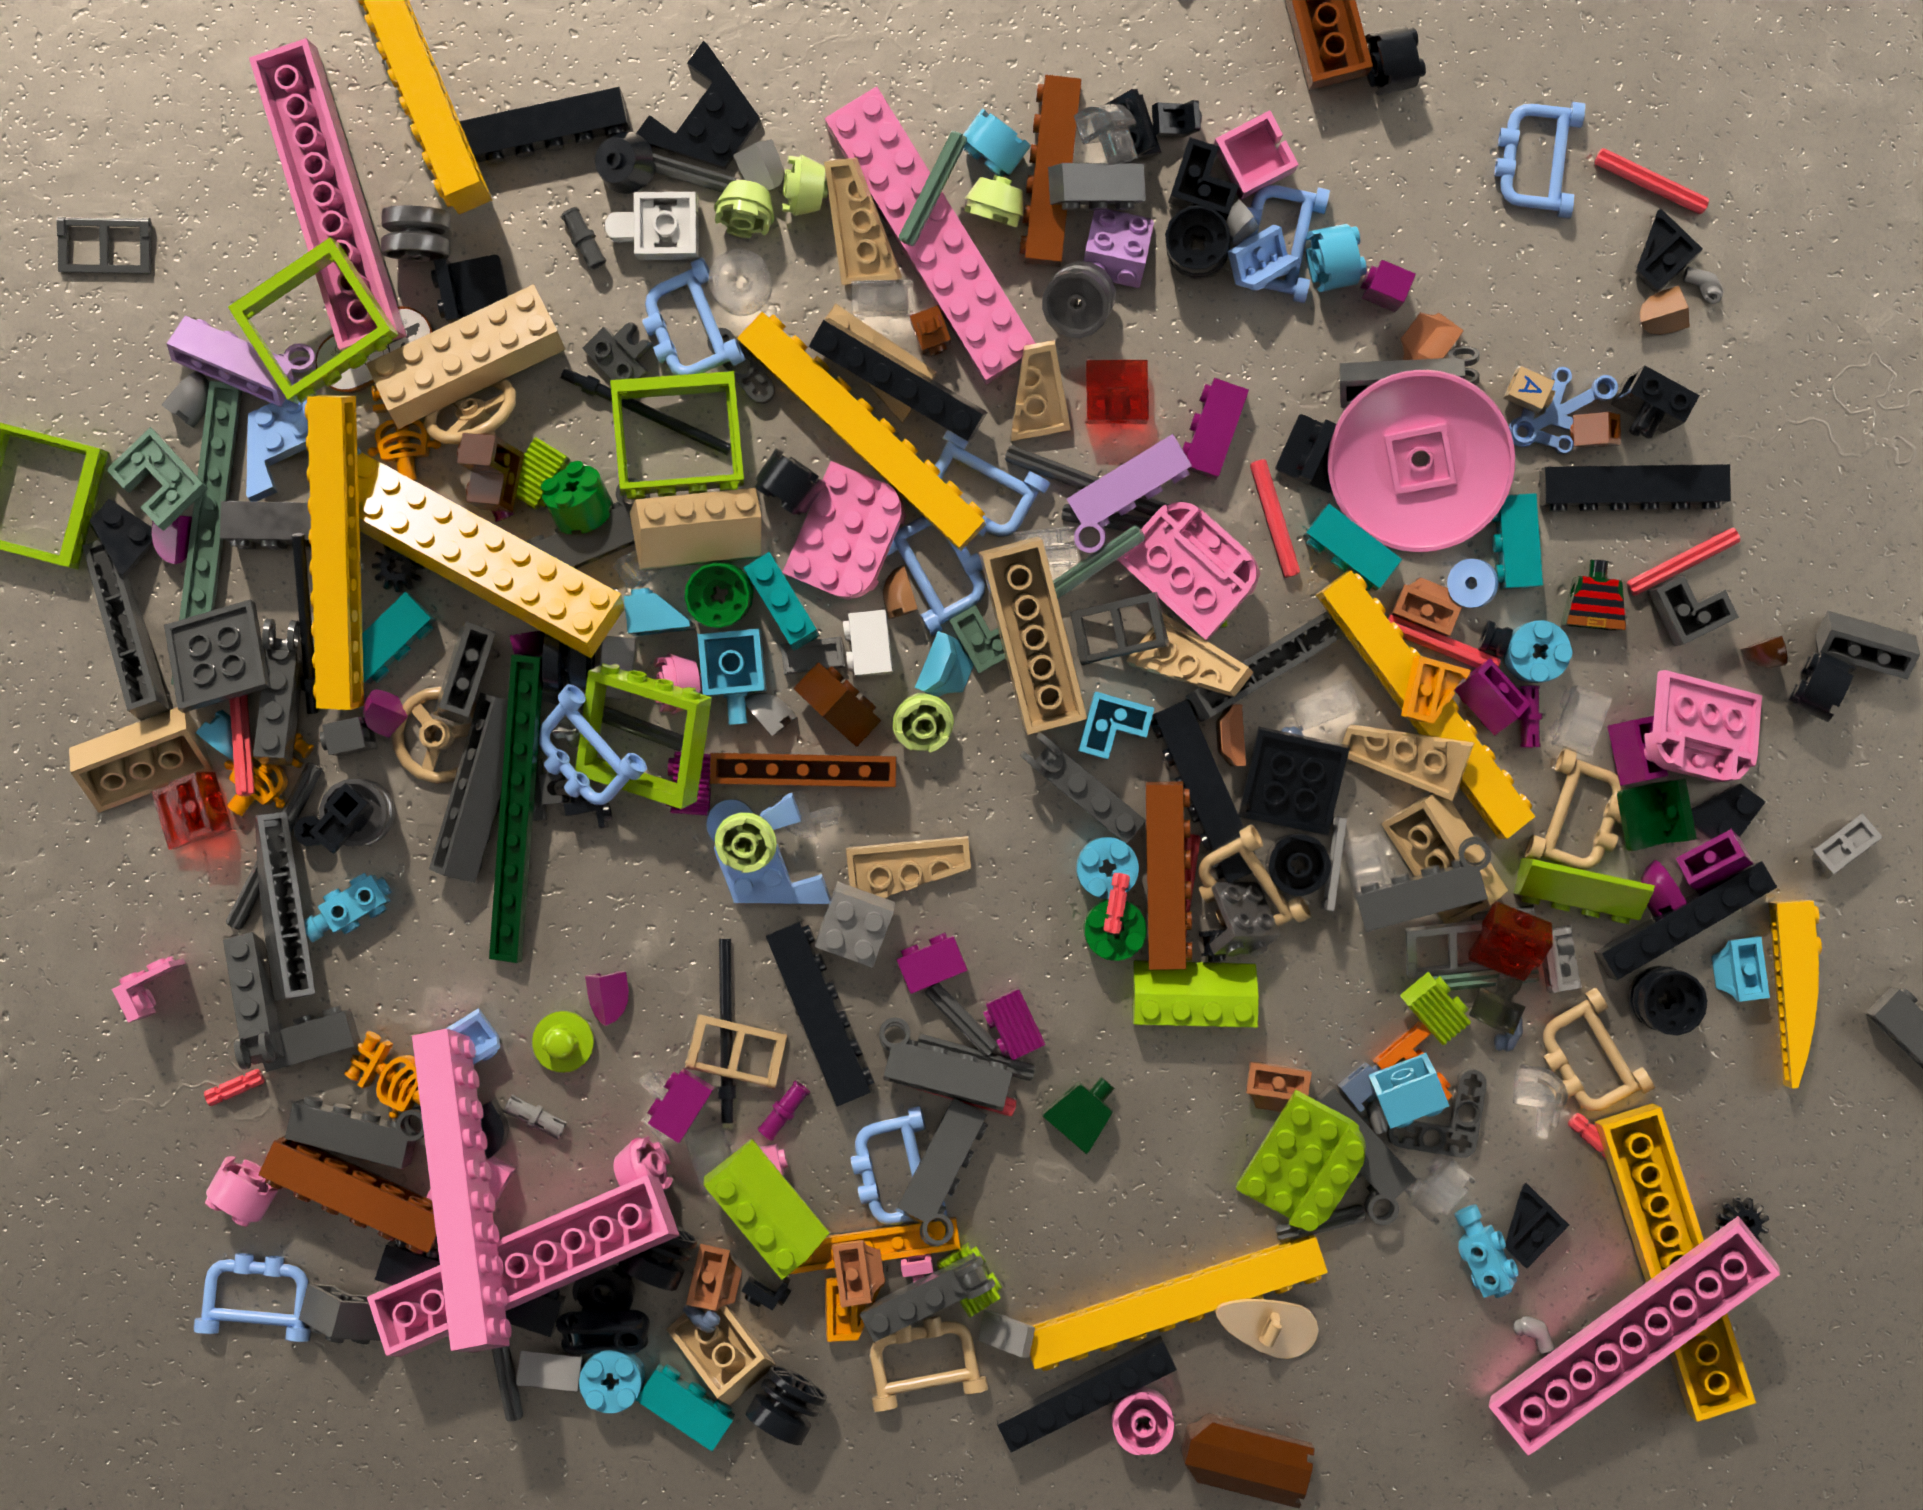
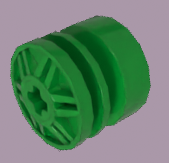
M717 562L701 566L691 575L685 587L684 599L688 611L696 621L708 627L721 628L735 624L747 615L753 603L754 591L751 580L742 569L733 564ZM716 587H719L721 590L727 589L726 602L723 603L721 599H714L713 595L717 593Z

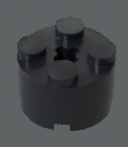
M1405 26L1370 33L1365 36L1373 65L1367 79L1371 87L1377 86L1379 89L1375 92L1378 96L1414 88L1418 85L1419 78L1426 74L1424 60L1419 58L1417 50L1419 40L1415 28L1408 29Z
M775 448L756 476L757 484L755 488L767 497L772 496L775 498L777 496L782 501L779 505L793 515H800L802 512L806 514L826 485V482L818 479L819 476L793 457L788 459L782 455L783 451Z
M1822 651L1820 654L1819 652H1814L1811 657H1807L1800 673L1805 674L1804 679H1801L1799 684L1793 686L1788 700L1793 702V707L1829 722L1834 714L1830 713L1833 705L1840 706L1854 676L1850 673L1856 667Z
M1288 834L1280 837L1272 844L1266 855L1265 868L1280 891L1294 896H1305L1317 891L1326 883L1331 870V860L1325 847L1316 838L1304 834ZM1298 856H1301L1300 861L1305 863L1304 869H1298L1297 873H1294L1295 868L1291 866V861L1297 860Z

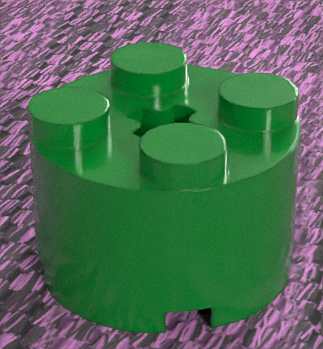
M581 461L569 463L566 469L558 472L552 478L544 480L541 484L543 501L557 528L565 534H572L571 531L580 530L582 534L590 532L601 526L610 516L609 508L610 506L613 507V501L599 472L591 466L583 465Z
M1103 899L1097 902L1085 917L1083 924L1085 940L1094 953L1106 960L1120 961L1130 958L1139 951L1145 941V919L1136 906L1126 901L1123 917L1120 918L1123 929L1120 931L1119 936L1114 937L1112 933L1104 931L1105 918L1108 919L1106 912L1109 899Z

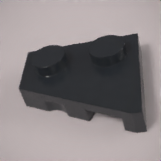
M1660 208L1655 216L1635 273L1655 293H1658L1702 252L1703 248Z
M108 499L90 520V526L96 537L100 539L105 553L114 564L119 578L124 580L153 546L152 527L111 499Z
M1736 784L1726 789L1723 793L1713 796L1691 808L1694 826L1710 839L1730 829L1740 837L1766 801L1744 785Z
M1527 1183L1522 1185L1505 1240V1248L1526 1269L1569 1226Z

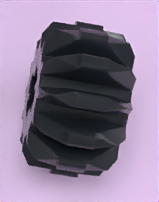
M383 544L386 554L384 555L378 551L374 554L377 558L381 559L380 563L372 564V569L381 570V572L375 575V580L383 581L385 579L383 588L389 590L394 585V590L397 593L402 592L403 584L408 590L414 589L411 579L413 578L421 582L423 578L416 574V570H425V567ZM396 560L404 562L401 566V573L393 571L396 567Z
M1733 1197V1206L1726 1202L1722 1203L1726 1212L1725 1214L1716 1213V1217L1723 1220L1722 1223L1715 1226L1716 1230L1718 1231L1737 1216L1741 1220V1217L1747 1219V1222H1744V1224L1757 1240L1762 1243V1238L1758 1235L1760 1232L1764 1234L1769 1233V1229L1762 1226V1224L1770 1220L1769 1216L1761 1214L1764 1207L1759 1203L1754 1205L1753 1199L1746 1197L1743 1202L1739 1197Z

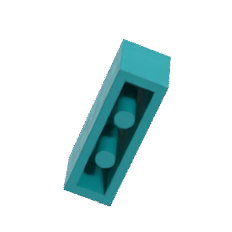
M1537 493L1508 495L1499 512L1491 520L1496 522L1497 534L1492 536V546L1494 553L1498 552L1499 565H1495L1494 570L1497 573L1500 590L1543 586Z
M1327 504L1303 535L1308 539L1306 544L1319 554L1324 551L1331 556L1332 560L1330 562L1342 572L1348 569L1354 574L1358 573L1367 584L1366 590L1368 591L1371 588L1375 591L1380 589L1402 561L1399 556L1331 504Z
M770 552L743 567L793 651L820 636Z
M404 592L362 633L364 683L380 682L390 672L388 667L395 660L400 662L411 652L412 649L409 646L417 638L420 641L423 640L434 629L431 625L436 619L412 594Z
M658 1364L635 1401L712 1452L734 1419L735 1414L731 1412L732 1407L719 1399L715 1401L707 1396V1391L698 1383L692 1381L689 1384L680 1378L681 1373L668 1364L665 1367Z

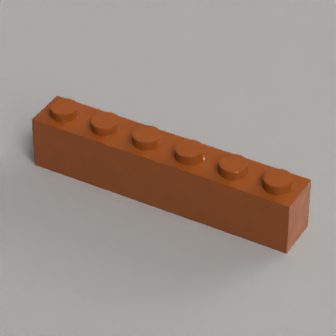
M1045 75L1044 84H1038L1036 102L1042 103L1041 114L1034 115L1033 133H1039L1038 144H1031L1029 163H1035L1034 175H1028L1026 193L1032 194L1031 206L1024 205L1023 224H1029L1027 236L1021 235L1019 254H1025L1024 263L1061 267L1067 210H1062V205H1050L1048 167L1060 163H1073L1081 78Z
M710 753V784L896 787V756Z
M1183 781L1146 782L1149 970L1186 969V961H1192V942H1186V930H1192V912H1185V900H1191V881H1185V869H1191V851L1184 850V838H1190V820H1184V808L1190 807L1189 789H1183Z

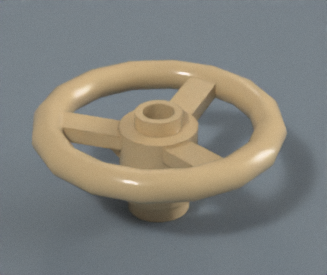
M503 379L488 386L501 390L502 394L486 402H483L481 399L463 398L452 403L457 408L456 416L458 421L449 430L444 431L436 424L437 415L441 409L424 417V427L431 438L444 444H460L463 433L495 435V430L509 418L515 408L516 390L509 380ZM496 409H499L498 412L491 417L490 413Z
M441 687L424 689L409 697L402 705L408 717L413 713L422 724L419 738L421 743L427 748L422 767L411 758L405 747L403 732L407 719L392 734L393 751L402 767L417 779L434 784L455 781L458 767L448 771L436 772L434 770L440 751L449 748L455 738L467 737L471 723L452 726L447 721L434 719L422 704L428 700L438 699ZM475 701L473 702L470 711V716L472 719L477 705ZM441 729L442 739L438 741L435 738V733Z

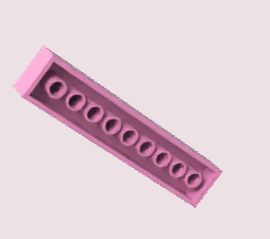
M305 38L249 57L308 252L329 237L339 242L399 334L393 341L406 337L318 48ZM335 261L315 274L340 351H344L378 328Z
M874 87L824 118L827 129L845 158L857 157L878 212L933 301L939 306L941 314L985 385L1021 364L1024 346L1036 343L943 192H941L916 244L909 246L899 240V234L930 175V171L878 87Z
M450 1029L412 1036L450 1349L451 1351L475 1353L510 1346L509 1338L511 1337L512 1329L505 1313L508 1299L506 1290L502 1287L501 1282L503 1262L497 1251L499 1230L493 1220L495 1199L489 1189L491 1168L485 1158L487 1137L481 1127L483 1107L477 1096V1088H479L480 1082L478 1073L474 1070L473 1058L476 1055L475 1045L470 1036Z
M647 1174L499 1239L497 1251L503 1262L501 1282L502 1287L506 1290L508 1299L505 1311L680 1236L659 1177ZM440 1265L367 1297L386 1356L401 1357L449 1336Z
M1737 1216L1494 1393L1490 1398L1489 1408L1529 1456L1780 1275L1779 1265L1740 1217Z

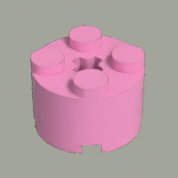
M226 1157L206 1191L207 1199L205 1203L214 1210H222L231 1215L232 1220L238 1225L247 1227L250 1222L262 1220L279 1189L265 1183L266 1179L258 1175L262 1168L258 1164L246 1159L240 1164L234 1162L236 1157Z
M1144 1386L1116 1400L1112 1407L1111 1423L1114 1435L1120 1446L1127 1452L1134 1455H1152L1162 1451L1170 1443L1174 1433V1417L1167 1399L1159 1391ZM1147 1416L1149 1423L1147 1425L1144 1423L1138 1425L1137 1418Z

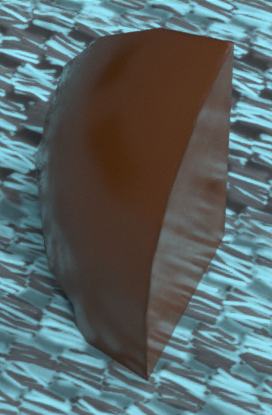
M1782 636L1767 638L1740 649L1748 661H1752L1764 668L1785 666L1788 663L1786 645Z

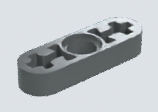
M718 328L722 338L729 337L727 342L734 338L738 341L728 329ZM708 337V347L711 350V352L715 354L710 339ZM738 341L744 357L750 362V369L745 374L734 372L735 381L755 403H768L775 395L774 383ZM730 361L722 364L727 371H734ZM756 370L760 373L755 376L757 381L761 385L769 384L766 388L768 394L764 397L762 394L757 396L753 394L756 388L750 380L747 385L743 383V381L750 379Z

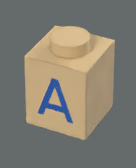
M1520 366L1515 370L1503 399L1538 413L1543 407L1548 408L1555 395V391L1552 390L1555 381Z

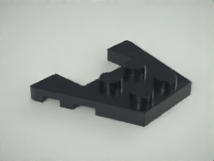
M703 41L687 64L712 83L676 133L649 115L636 134L643 137L650 145L661 150L681 154L690 159L726 169L733 160V155L739 152L761 119L711 48Z

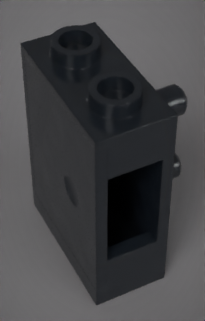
M1644 365L1625 377L1611 405L1635 418L1629 428V432L1632 435L1640 436L1641 434L1645 438L1650 439L1656 430L1666 433L1684 424L1700 395Z

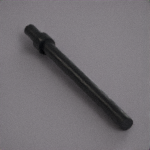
M564 368L561 379L582 388V392L592 397L598 395L612 402L611 388L601 384L599 379L591 375L586 377L571 369ZM621 399L623 408L722 454L728 455L731 449L730 443L640 401Z
M295 533L292 534L304 673V676L301 677V687L305 691L307 713L316 714L319 712V709L316 708V699L313 695L315 684V669L312 664L314 642L311 633L312 618L305 534Z
M719 939L720 1019L732 1022L731 939ZM720 1028V1067L728 1069L732 1052V1030ZM721 1076V1086H718V1099H721V1123H733V1099L736 1098V1086L733 1085L732 1078Z

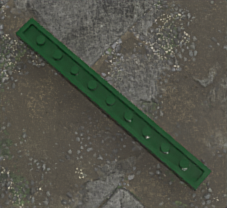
M513 654L511 655L489 959L511 963L522 962L543 690L542 657Z

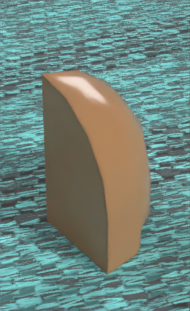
M1679 286L1660 291L1650 296L1642 304L1639 313L1643 329L1650 334H1668L1690 327L1689 307Z
M904 564L890 573L883 587V600L889 619L918 611Z

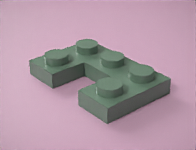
M151 427L106 469L121 487L129 493L150 473L161 483L162 487L140 508L163 531L208 489L200 478Z
M976 605L949 620L978 673L1005 659L998 628L993 631L989 630Z

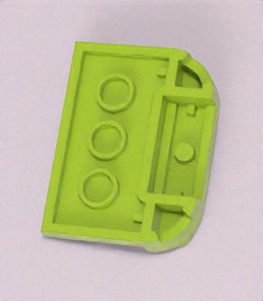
M1295 1089L1238 1180L1236 1190L1288 1217L1289 1225L1303 1228L1306 1231L1315 1230L1329 1219L1364 1164L1366 1143L1363 1134L1359 1130V1125L1352 1119Z

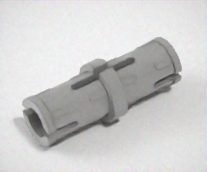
M513 1094L503 1110L504 1113L526 1123L528 1128L541 1130L557 1140L567 1124L566 1121L544 1111V1107L540 1105L536 1107Z

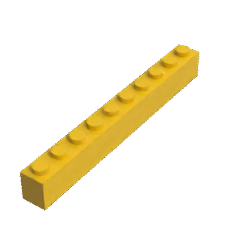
M761 312L737 337L743 347L952 544L962 551L986 525L985 520L982 518L985 515L982 509L973 501L968 505L960 498L963 492L952 481L949 480L947 484L938 477L940 470L927 459L923 463L915 455L918 450L907 439L901 442L895 437L893 433L896 429L884 418L878 421L871 414L874 410L873 407L862 397L856 400L849 393L852 388L841 377L838 376L835 380L827 373L830 367L818 356L812 359L805 352L808 348L805 343L796 335L790 338L783 331L786 326L775 315L772 314L768 317Z
M307 396V404L305 406V417L308 420L306 449L309 452L307 480L310 483V498L307 506L308 512L311 515V529L308 539L312 548V560L309 570L313 582L310 602L313 607L314 616L311 633L314 638L315 649L312 657V664L315 669L313 695L316 699V708L352 710L364 706L356 396Z
M1352 571L1343 573L1315 596L1402 710L1413 657L1421 655L1415 648L1408 647L1402 639L1404 633L1400 627L1394 622L1390 623L1384 615L1386 610L1377 598L1372 599L1366 591L1367 584L1358 573L1354 574ZM1453 699L1443 706L1442 713L1434 724L1408 718L1420 735L1475 743L1459 788L1497 839H1508L1535 818L1531 811L1533 807L1530 801L1523 794L1519 795L1512 786L1514 780L1510 774L1504 769L1500 770L1494 762L1496 759L1494 753L1488 746H1482L1476 738L1478 735L1476 729L1469 721H1464L1458 714L1459 707Z
M1315 1235L1280 1243L1032 1325L1035 1327L1030 1357L1034 1369L1041 1368L1042 1371H1048L1058 1367L1060 1361L1069 1358L1071 1361H1078L1088 1357V1352L1099 1348L1101 1352L1112 1350L1118 1346L1117 1342L1129 1339L1130 1342L1142 1340L1147 1337V1332L1156 1329L1159 1332H1166L1176 1327L1175 1323L1187 1320L1188 1323L1202 1320L1205 1318V1313L1216 1310L1222 1303L1240 1299H1263V1294L1271 1291H1275L1276 1294L1284 1293L1293 1289V1284L1302 1281L1305 1284L1315 1283L1322 1279L1321 1275L1328 1273Z

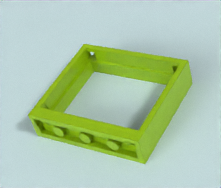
M331 237L228 306L287 400L296 404L306 401L307 396H316V391L323 386L334 385L341 380L342 373L350 368L356 369L367 362L369 355L376 350L381 352L387 349V345L399 336L340 243ZM335 261L378 328L292 385L250 318Z
M734 371L610 380L620 496H627V499L635 500L645 498V494L658 493L659 497L675 496L678 491H689V494L706 493L707 489L720 488V491L737 490L738 487L744 486ZM726 392L733 474L640 482L628 481L621 399Z
M0 423V472L10 436L86 455L60 555L0 540V550L78 570L83 554L82 545L86 543L90 520L93 516L109 452L93 446Z
M602 663L600 666L588 670L586 700L582 716L599 735L601 733L607 685L687 710L677 783L643 773L637 780L630 779L621 790L679 809L697 802L712 697L696 692V688L674 686V682L667 679L655 680L649 678L642 671L620 669V666L616 663L612 665ZM580 733L575 770L584 773L590 780L609 785L617 776V773L604 759L597 757L598 752Z

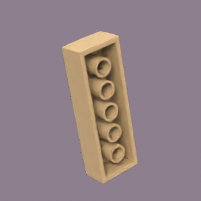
M533 284L366 363L390 416L397 428L400 429L566 349Z
M1034 537L979 552L1024 731L1027 735L1086 720L1087 716L1043 540L1040 537Z

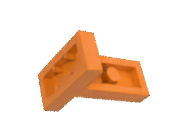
M1418 1021L1378 1055L1373 1062L1382 1070L1395 1065L1402 1058L1406 1061L1424 1054L1420 1049L1414 1051L1413 1048L1428 1037L1431 1032L1422 1022ZM1438 1072L1439 1081L1448 1101L1452 1097L1451 1093L1447 1090L1451 1085Z

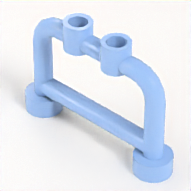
M1572 102L1570 108L1523 104L1515 108L1510 114L1507 128H1500L1498 146L1505 147L1503 158H1497L1494 172L1495 177H1501V192L1510 204L1519 207L1557 211V217L1571 218L1574 194L1561 193L1569 127L1581 128L1583 125L1585 103ZM1526 116L1557 119L1548 197L1518 194L1513 189L1516 152L1520 135L1519 127L1521 120Z
M1269 185L1255 194L1251 208H1247L1255 217L1258 226L1260 225L1264 203L1268 198L1275 197L1302 203L1291 255L1298 257L1300 264L1290 269V272L1286 274L1285 280L1275 278L1268 282L1264 289L1294 295L1293 301L1305 303L1310 279L1298 277L1306 244V236L1312 212L1325 214L1330 190L1318 187L1317 192L1312 193L1279 185ZM1258 229L1251 235H1249L1246 239H1244L1241 243L1258 234Z
M703 257L691 262L692 269L657 284L646 296L645 307L648 317L642 320L643 325L650 337L653 335L657 337L659 344L654 346L653 349L660 363L667 362L668 367L675 375L701 374L729 361L733 366L745 361L743 351L735 338L724 343L701 285L712 280V275ZM685 285L689 287L715 352L714 355L690 366H683L679 362L676 348L669 337L666 323L657 306L660 297Z
M947 429L943 439L948 442L935 464L940 470L938 477L942 479L954 458L1023 495L1008 523L1000 525L983 516L982 518L985 520L986 525L978 535L983 537L988 532L992 535L1003 537L1015 533L1021 526L1038 492L1040 491L1045 494L1050 482L1031 471L1028 472L1024 482L965 451L964 449L969 441L964 440Z
M921 516L898 529L887 556L896 551H899L931 608L920 616L931 636H934L938 631H943L941 624L981 601L985 594V582L980 573L983 568L979 555L977 553L970 555L967 547L960 551L948 540L973 584V591L946 608L943 607L906 540L932 525L924 516Z
M568 684L558 694L560 703L540 726L539 745L548 757L544 762V766L549 773L558 775L561 772L568 779L564 789L570 796L577 798L582 795L583 798L592 804L604 805L610 802L630 779H639L646 771L647 766L645 761L635 753L626 754L622 760L578 712V709L586 700L584 693L578 687ZM564 716L572 722L617 773V776L601 793L595 792L589 786V778L584 773L577 772L569 763L570 758L568 754L561 749H557L551 742L550 734Z
M921 1106L909 1108V1115L872 1123L863 1127L855 1140L857 1155L851 1157V1164L854 1174L862 1175L864 1185L858 1187L861 1204L868 1203L873 1217L879 1223L885 1225H899L915 1220L900 1212L887 1213L883 1210L867 1142L872 1136L901 1129L913 1177L921 1161L914 1132L926 1130Z
M236 1253L235 1260H220L209 1268L204 1284L201 1318H195L194 1332L216 1334L219 1333L220 1321L287 1326L285 1340L295 1342L310 1341L311 1330H309L308 1326H305L306 1323L299 1320L309 1283L305 1272L299 1267L284 1264V1257L266 1256L265 1262L253 1261L254 1254ZM223 1272H233L237 1274H261L270 1277H291L297 1285L294 1314L215 1308L218 1276Z

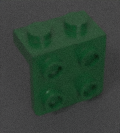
M1686 778L1654 782L1620 790L1617 793L1623 833L1628 851H1637L1665 843L1697 839Z

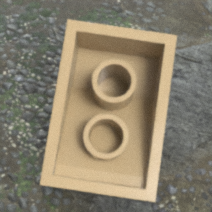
M724 1305L717 1310L716 1313L720 1317V1323L712 1333H706L697 1328L684 1313L666 1330L720 1401L730 1406L766 1375L771 1366L776 1365L760 1342L728 1305Z

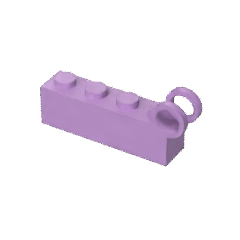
M184 316L167 342L170 358L176 363L281 407L286 400L285 395L253 345L239 339L232 332L220 331L211 327L204 320H194ZM293 344L285 350L284 355L272 353L292 385L301 380L294 377L292 372L303 373L311 368L313 369L312 372L316 370L314 351L306 344ZM295 351H305L310 356V358L297 357L289 361L290 355Z
M1174 434L1067 498L1068 503L1081 522L1074 534L1075 544L1081 551L1092 553L1098 551L1103 546L1106 540V532L1103 527L1110 523L1107 517L1117 511L1121 516L1137 507L1134 501L1143 495L1148 500L1162 492L1163 489L1160 485L1171 479L1175 484L1190 475L1187 469L1192 464ZM1094 527L1099 531L1100 541L1097 545L1089 547L1082 543L1080 533L1083 528Z

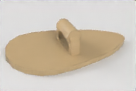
M1266 1299L1233 1300L1220 1304L1215 1311L1218 1320L1231 1335L1254 1349L1275 1358L1290 1359L1302 1355L1315 1343L1319 1331L1317 1320L1309 1309L1284 1301Z

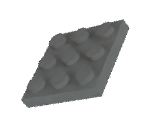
M251 599L164 625L177 707L182 713L270 688L256 603Z

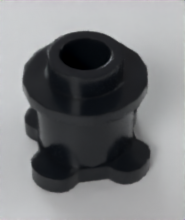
M1227 929L1199 931V936L1203 937L1204 953H1201V956H1208V962L1226 961L1227 954L1214 955L1210 943Z

